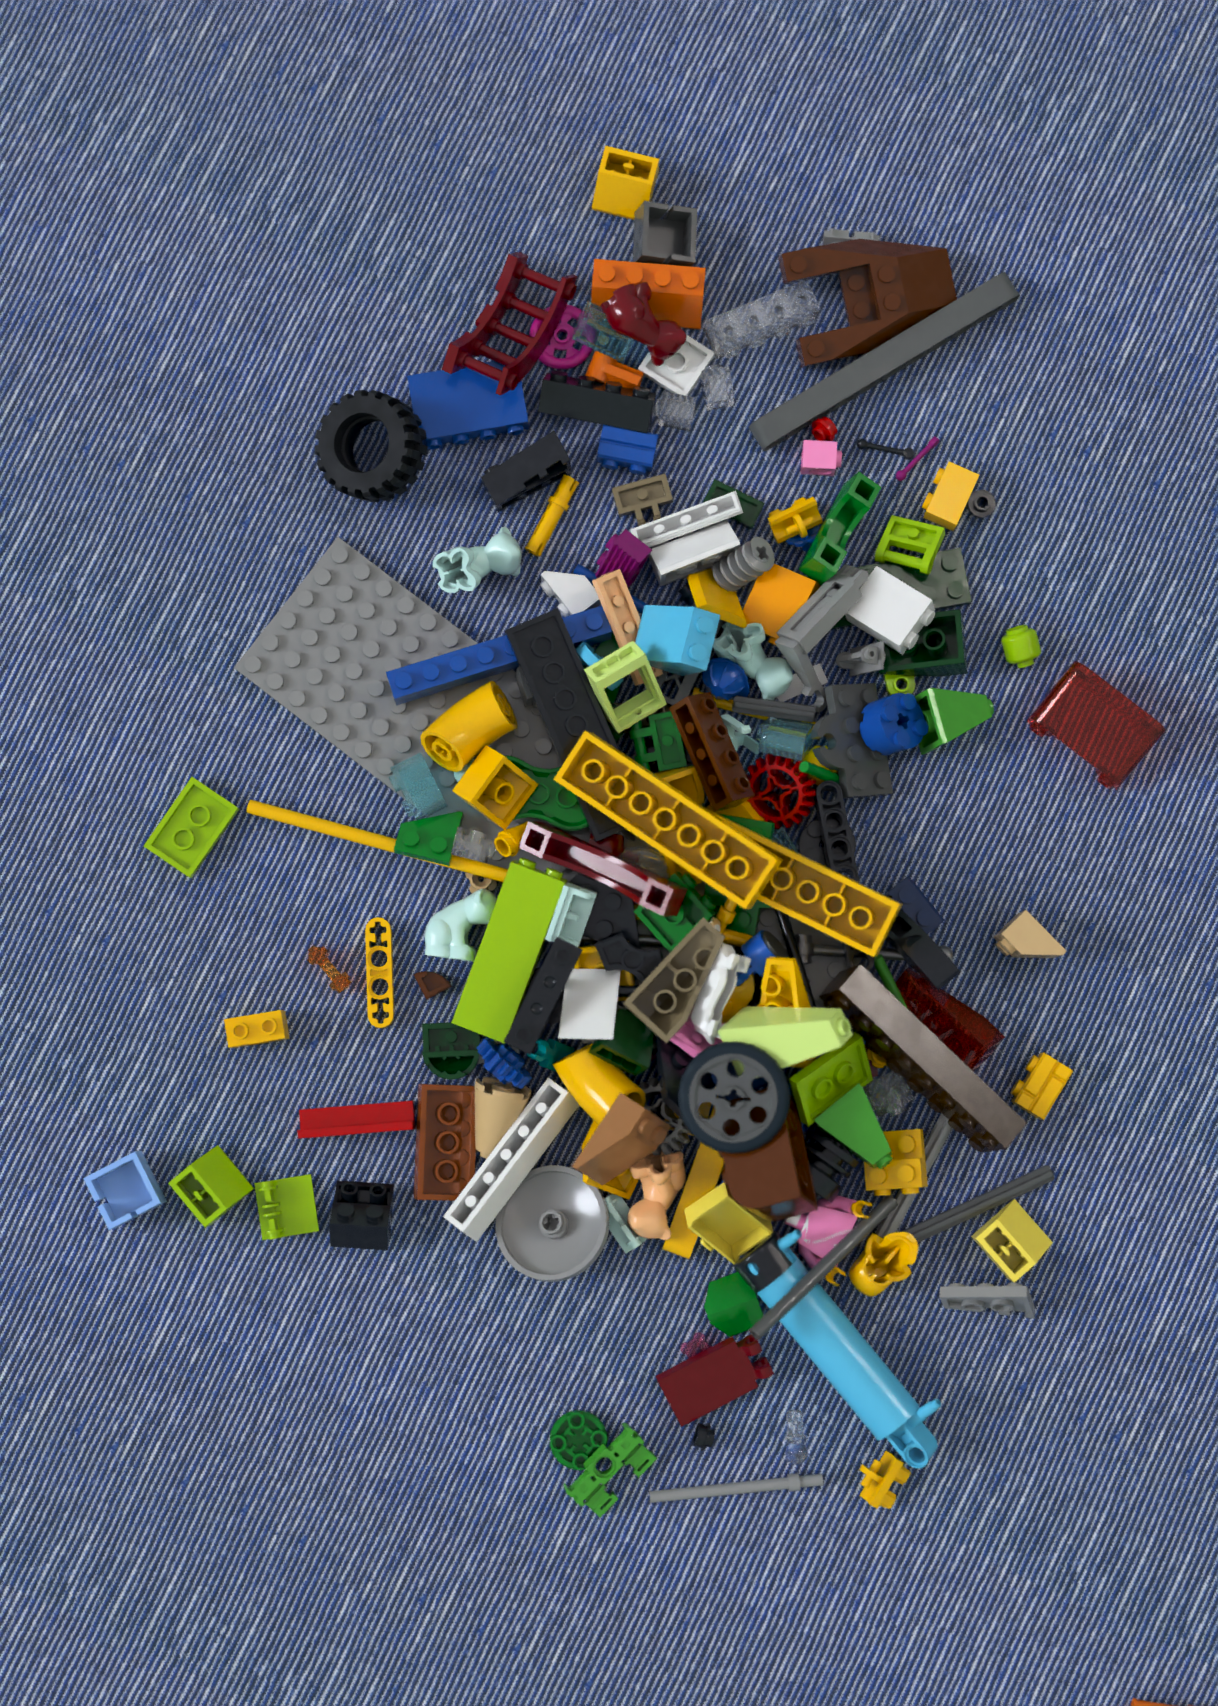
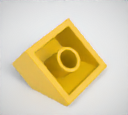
M485 745L452 791L496 825L506 830L539 784L505 756Z

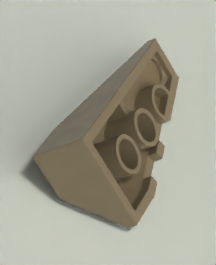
M703 917L627 998L623 1005L667 1043L687 1022L725 937Z

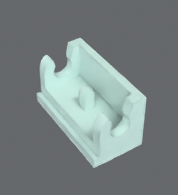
M569 882L563 886L545 940L554 942L556 937L579 947L598 893Z

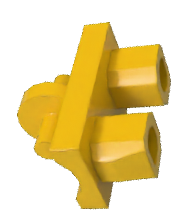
M814 497L797 499L792 507L784 511L776 509L769 513L768 518L774 539L778 544L798 534L801 538L807 537V530L823 523Z
M885 1451L880 1461L874 1459L870 1468L863 1464L859 1468L861 1472L866 1474L860 1483L864 1488L859 1496L876 1509L879 1506L890 1509L896 1500V1494L889 1490L893 1481L903 1485L908 1480L911 1472L903 1466L904 1463L892 1453Z

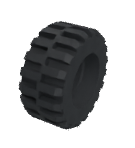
M358 390L355 391L354 396L351 394L342 396L340 398L341 403L334 402L329 407L331 411L329 415L322 416L320 423L323 424L321 431L316 430L315 438L319 439V445H315L314 449L315 455L320 456L321 459L317 461L319 470L326 472L324 478L329 484L334 485L336 490L360 500L369 502L388 501L394 499V493L402 495L407 491L406 485L408 483L413 485L418 479L415 475L418 469L422 471L425 465L421 460L422 455H427L428 446L423 445V440H426L427 436L425 430L419 428L422 424L419 416L413 414V409L407 404L379 391L371 390L368 392ZM381 421L389 435L387 454L376 468L362 472L354 460L353 448L356 437L368 424Z

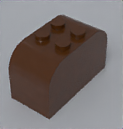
M768 1088L758 1090L756 1092L764 1093L768 1090ZM790 1094L787 1118L781 1130L771 1141L758 1149L746 1153L730 1154L718 1151L720 1157L723 1158L725 1166L722 1169V1177L725 1185L729 1187L734 1200L758 1217L768 1221H778L818 1210L800 1116L795 1098ZM740 1097L732 1099L731 1105H736V1102L739 1100H751V1098ZM755 1106L750 1111V1117L753 1121L761 1123L766 1120L767 1113L763 1107ZM728 1119L724 1122V1130L729 1135H736L740 1131V1124L735 1119Z

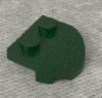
M451 1022L422 1024L423 1059L432 1073L440 1078L453 1080L462 1078L475 1069L481 1056L476 1048L481 1043L480 1034Z

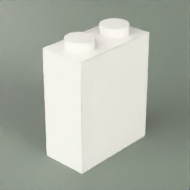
M876 566L859 589L862 597L845 614L847 621L879 641H884V644L903 655L907 648L911 649L916 644L919 638L918 633L922 627L928 626L935 616V607L932 599Z

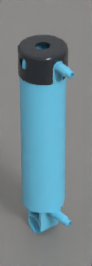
M794 1230L784 1237L778 1231H773L761 1243L744 1253L734 1264L736 1271L754 1293L760 1296L769 1309L809 1272L798 1259L799 1256L790 1247L801 1238L802 1234L799 1230ZM818 1283L780 1322L877 1440L886 1437L911 1467L919 1469L925 1467L937 1450L938 1445L937 1440L924 1425L923 1421L941 1407L940 1400L934 1399L919 1408V1404Z

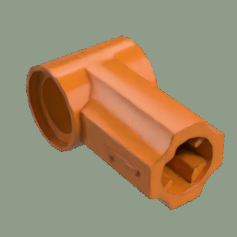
M595 351L585 376L594 378L595 382L606 384L607 381H615L621 383L622 387L633 389V387L641 385L644 372L619 363L610 354Z

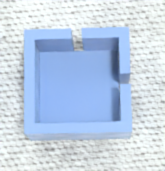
M135 1151L83 1178L94 1201L107 1199L108 1203L98 1206V1209L109 1230L115 1229L139 1217L140 1214H144L167 1202L142 1151Z

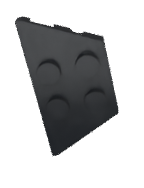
M579 873L576 874L569 883L598 893L583 936L596 941H602L622 932L630 944L642 949L637 929V917L633 912L634 901L600 881Z

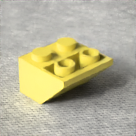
M1015 1199L1011 1200L971 1236L1008 1280L1014 1283L1039 1261L1053 1243Z

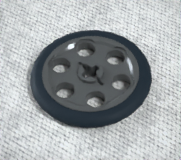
M722 1042L710 1046L697 1054L687 1065L681 1077L678 1091L679 1109L683 1121L690 1132L704 1145L716 1151L730 1154L746 1153L758 1149L771 1141L781 1130L787 1118L790 1104L789 1086L785 1074L778 1063L762 1049L742 1042ZM732 1060L742 1062L744 1065L743 1074L732 1076L728 1072V1063ZM704 1073H713L717 1077L715 1088L707 1089L702 1085L701 1078ZM764 1077L769 1084L768 1090L764 1093L754 1091L752 1087L754 1078ZM732 1090H737L738 1096L751 1098V1100L742 1099L737 1101L736 1105H731V1100L726 1099V1097H717V1095L725 1096L729 1095ZM710 1102L714 1105L716 1112L712 1118H704L700 1114L699 1107L702 1103ZM755 1106L763 1107L767 1113L766 1120L761 1123L753 1121L750 1117L751 1109ZM728 1119L738 1121L740 1124L739 1133L736 1135L727 1134L724 1130V1122Z

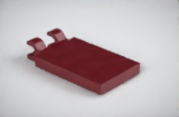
M751 1334L737 1343L733 1336L655 1376L681 1427L758 1387L756 1379H766L774 1374L766 1356L759 1358L751 1364L748 1356H754L763 1351L758 1340Z

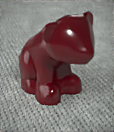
M647 282L637 285L629 284L618 288L613 292L614 295L600 306L614 331L647 346L652 363L655 366L662 365L665 360L676 354L686 341L685 331L675 321L667 319L657 321L648 303L652 292Z

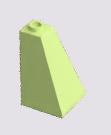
M746 1006L740 1009L718 1030L722 1042H742L754 1045L768 1053L781 1069L842 1047L853 1035L850 1022L845 1018L841 1008ZM732 1060L738 1076L742 1075L744 1065L739 1060Z

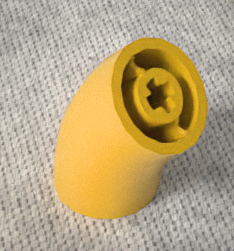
M490 681L466 695L432 722L422 732L420 736L421 744L426 753L437 764L449 771L458 772L473 760L485 745L490 746L501 737L517 729L518 724L514 711L504 692L498 684Z
M593 1043L565 1056L553 1064L570 1094L598 1125L620 1092L644 1108L646 1098L642 1088L631 1081L620 1068L590 1054L589 1050Z

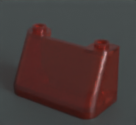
M1074 661L1064 671L1026 720L1030 724L1029 728L1032 732L1040 737L1053 735L1097 769L1096 773L1099 776L1097 780L1100 784L1108 789L1113 787L1115 790L1121 786L1166 730L1160 722L1088 667L1077 661Z

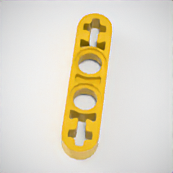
M376 917L368 921L365 928L367 1011L369 1022L373 1026L386 1028L392 1024L395 1015L392 928L388 921ZM376 923H381V926L386 928V933H381V942L387 941V947L374 946L371 948V942L377 943L376 934L371 933V928H376ZM376 951H384L387 955V962L381 967H376L372 963V955ZM377 979H384L388 983V990L383 995H377L373 992L372 986ZM373 998L378 1000L389 998V1004L383 1003V1010L389 1013V1018H384L382 1024H379V1020L373 1017L374 1013L379 1011V1004H372Z

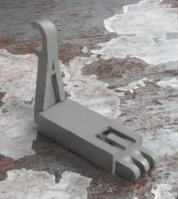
M847 564L833 577L823 583L777 632L779 638L775 641L780 652L804 684L801 694L812 696L815 692L817 699L811 706L815 707L816 712H821L825 709L827 700L825 690L817 677L808 653L862 597L859 588L869 576L867 571Z

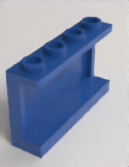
M495 361L484 362L497 369L503 370L504 365L500 363H497ZM469 368L460 369L452 374L438 370L407 376L413 414L419 416L422 422L419 428L424 429L427 439L423 440V445L428 446L427 450L438 449L442 447V444L451 442L454 445L466 444L469 442V439L474 438L491 440L496 438L497 434L508 433L511 436L524 433V430L529 429L521 381L514 390L498 395L496 394L498 381Z

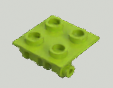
M311 1174L254 1183L262 1240L319 1231Z

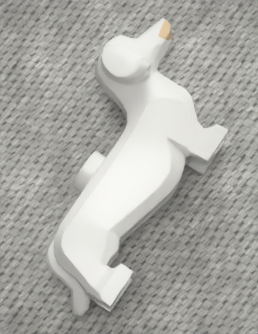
M712 917L709 923L720 932V921L716 917ZM722 943L691 1014V1021L696 1032L702 1034L710 1045L715 1044L714 1037L720 1038L718 1030L723 1026L722 1011L735 989L737 983L736 972L747 973L751 958L736 954L734 948L725 943Z

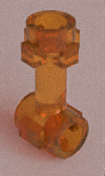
M312 946L308 949V962L311 965L317 964L331 979L332 982L329 986L333 991L336 990L340 994L352 984L349 980L350 976L346 972L340 974L329 961V951L324 946L321 948Z

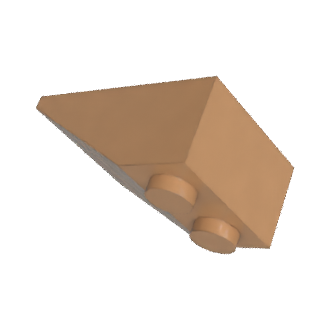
M620 1092L572 1167L599 1184L604 1185L654 1152L658 1145L665 1140L671 1126Z

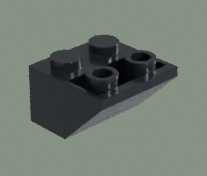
M337 1181L329 1223L330 1247L388 1250L392 1225L394 1184Z

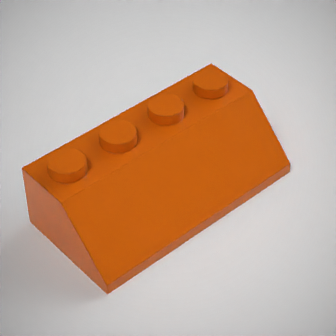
M594 259L590 320L608 322L600 307L601 304L608 301L614 295L613 292L620 287L647 282L652 292L648 303L657 321L672 320L681 328L700 330L706 268Z

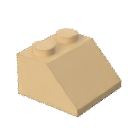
M1027 910L1016 914L993 937L997 941L995 946L1006 957L1010 954L1013 958H1056L1067 952Z

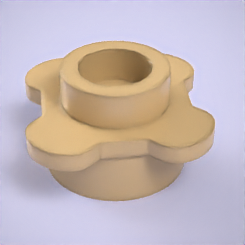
M465 873L471 884L469 888L471 893L479 889L493 891L497 886L495 880L484 878L480 882L478 878L481 876Z

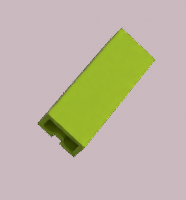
M520 857L519 861L513 860L510 863L451 1022L504 1044L506 1043L504 1040L521 1008L563 886L568 882L567 879L562 878V872L552 868H547L546 872L535 868V862Z

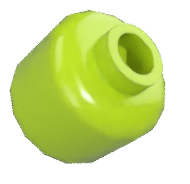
M1026 624L1005 630L1006 635L1001 638V643L1006 661L1010 664H1017L1018 668L1033 665L1034 659L1041 654L1036 631L1028 628Z

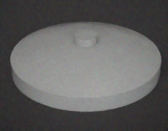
M542 1166L528 1173L497 1214L495 1224L496 1237L504 1257L522 1274L544 1282L564 1281L588 1269L602 1252L609 1232V1211L605 1198L599 1188L584 1183L582 1173L565 1166Z

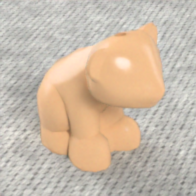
M661 1150L660 1155H653L651 1153L630 1167L632 1176L635 1179L641 1180L644 1199L635 1203L629 1209L627 1223L631 1230L643 1238L669 1240L671 1238V1230L668 1226L666 1211L679 1190L683 1188L686 1180V1171L681 1151L665 1155Z

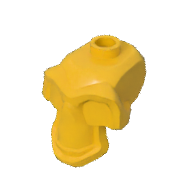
M894 1232L886 1235L884 1238L872 1233L866 1240L865 1249L849 1269V1278L854 1287L862 1294L870 1297L880 1294L892 1282H899L908 1278L911 1274V1269L908 1265L914 1264L917 1258V1240L908 1232Z

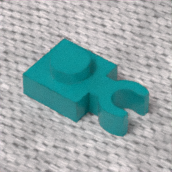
M538 1038L536 1042L538 1044L537 1052L527 1054V1056L539 1061V1066L557 1072L553 1064L573 1053L575 1048L552 1039L545 1041Z

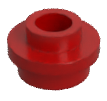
M822 417L812 422V434L816 440L833 441L835 439L837 427L832 420Z

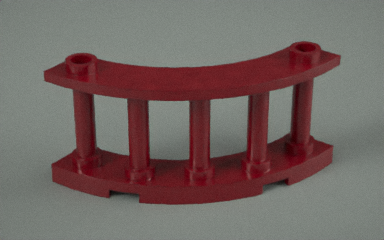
M521 252L508 254L501 276L495 287V290L499 293L492 306L486 304L482 313L475 321L477 328L472 333L466 331L460 338L449 343L442 370L452 374L460 369L469 368L498 381L496 390L498 395L514 390L517 384L535 365L553 336L568 301H571L576 294L577 285H575L577 276L573 274L563 276L561 281H558L528 268V264H526L528 255ZM527 279L556 292L549 311L516 298L515 292L520 280ZM513 308L543 321L536 335L531 337L501 324L507 309L511 310ZM498 334L526 346V349L519 357L514 358L487 346L486 343L492 335ZM484 356L504 365L503 370L474 359V357Z

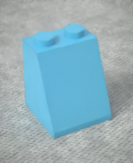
M645 605L635 643L646 654L651 667L680 676L707 671L720 615L697 607Z

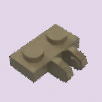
M665 473L612 488L619 517L635 513L638 526L646 524L641 511L651 508L653 521L661 518L658 506L673 502Z

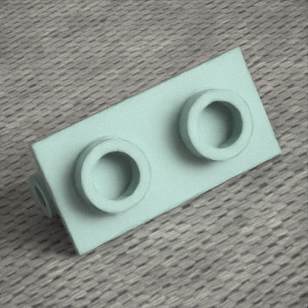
M610 1194L605 1198L609 1211V1230L627 1254L632 1249L634 1250L640 1246L647 1238L637 1235L629 1228L627 1216L630 1208L623 1198Z

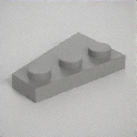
M952 1283L948 1286H940V1299L946 1309L982 1312L985 1308H991L993 1311L998 1312V1315L1006 1316L1010 1315V1311L1025 1312V1318L1035 1319V1306L1029 1289L1022 1284L1008 1283L1006 1286H994L990 1283H980L977 1286H965L960 1283Z

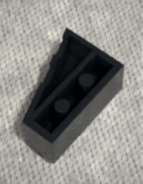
M552 431L526 449L514 454L502 464L494 465L485 470L484 475L481 476L482 484L497 512H500L559 481L563 475H570V458L555 431Z

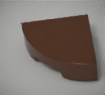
M429 971L413 974L426 1000L452 987L449 981L440 974Z

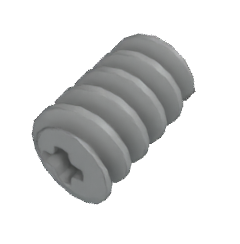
M753 537L750 541L745 542L743 546H739L735 551L730 552L728 556H724L720 561H716L712 566L713 576L716 582L725 590L737 591L773 567L775 561L774 552L765 539Z

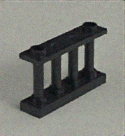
M556 937L504 1042L527 1054H534L538 1046L536 1042L538 1038H542L564 994L565 984L583 951L582 949Z

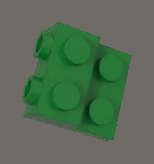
M675 872L667 879L688 889L677 916H662L641 905L633 911L669 952L684 939L703 917L709 922L712 917L717 915L713 910L716 907L714 901L708 895L704 894L701 896L696 891V881L686 872L683 875L680 872Z

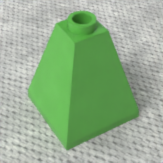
M929 688L914 696L922 710L925 721L928 723V732L918 744L921 755L937 749L991 718L994 713L992 701L982 694Z
M859 1083L814 1119L821 1133L828 1135L843 1145L851 1154L874 1169L878 1167L881 1170L893 1160L890 1146L863 1087Z

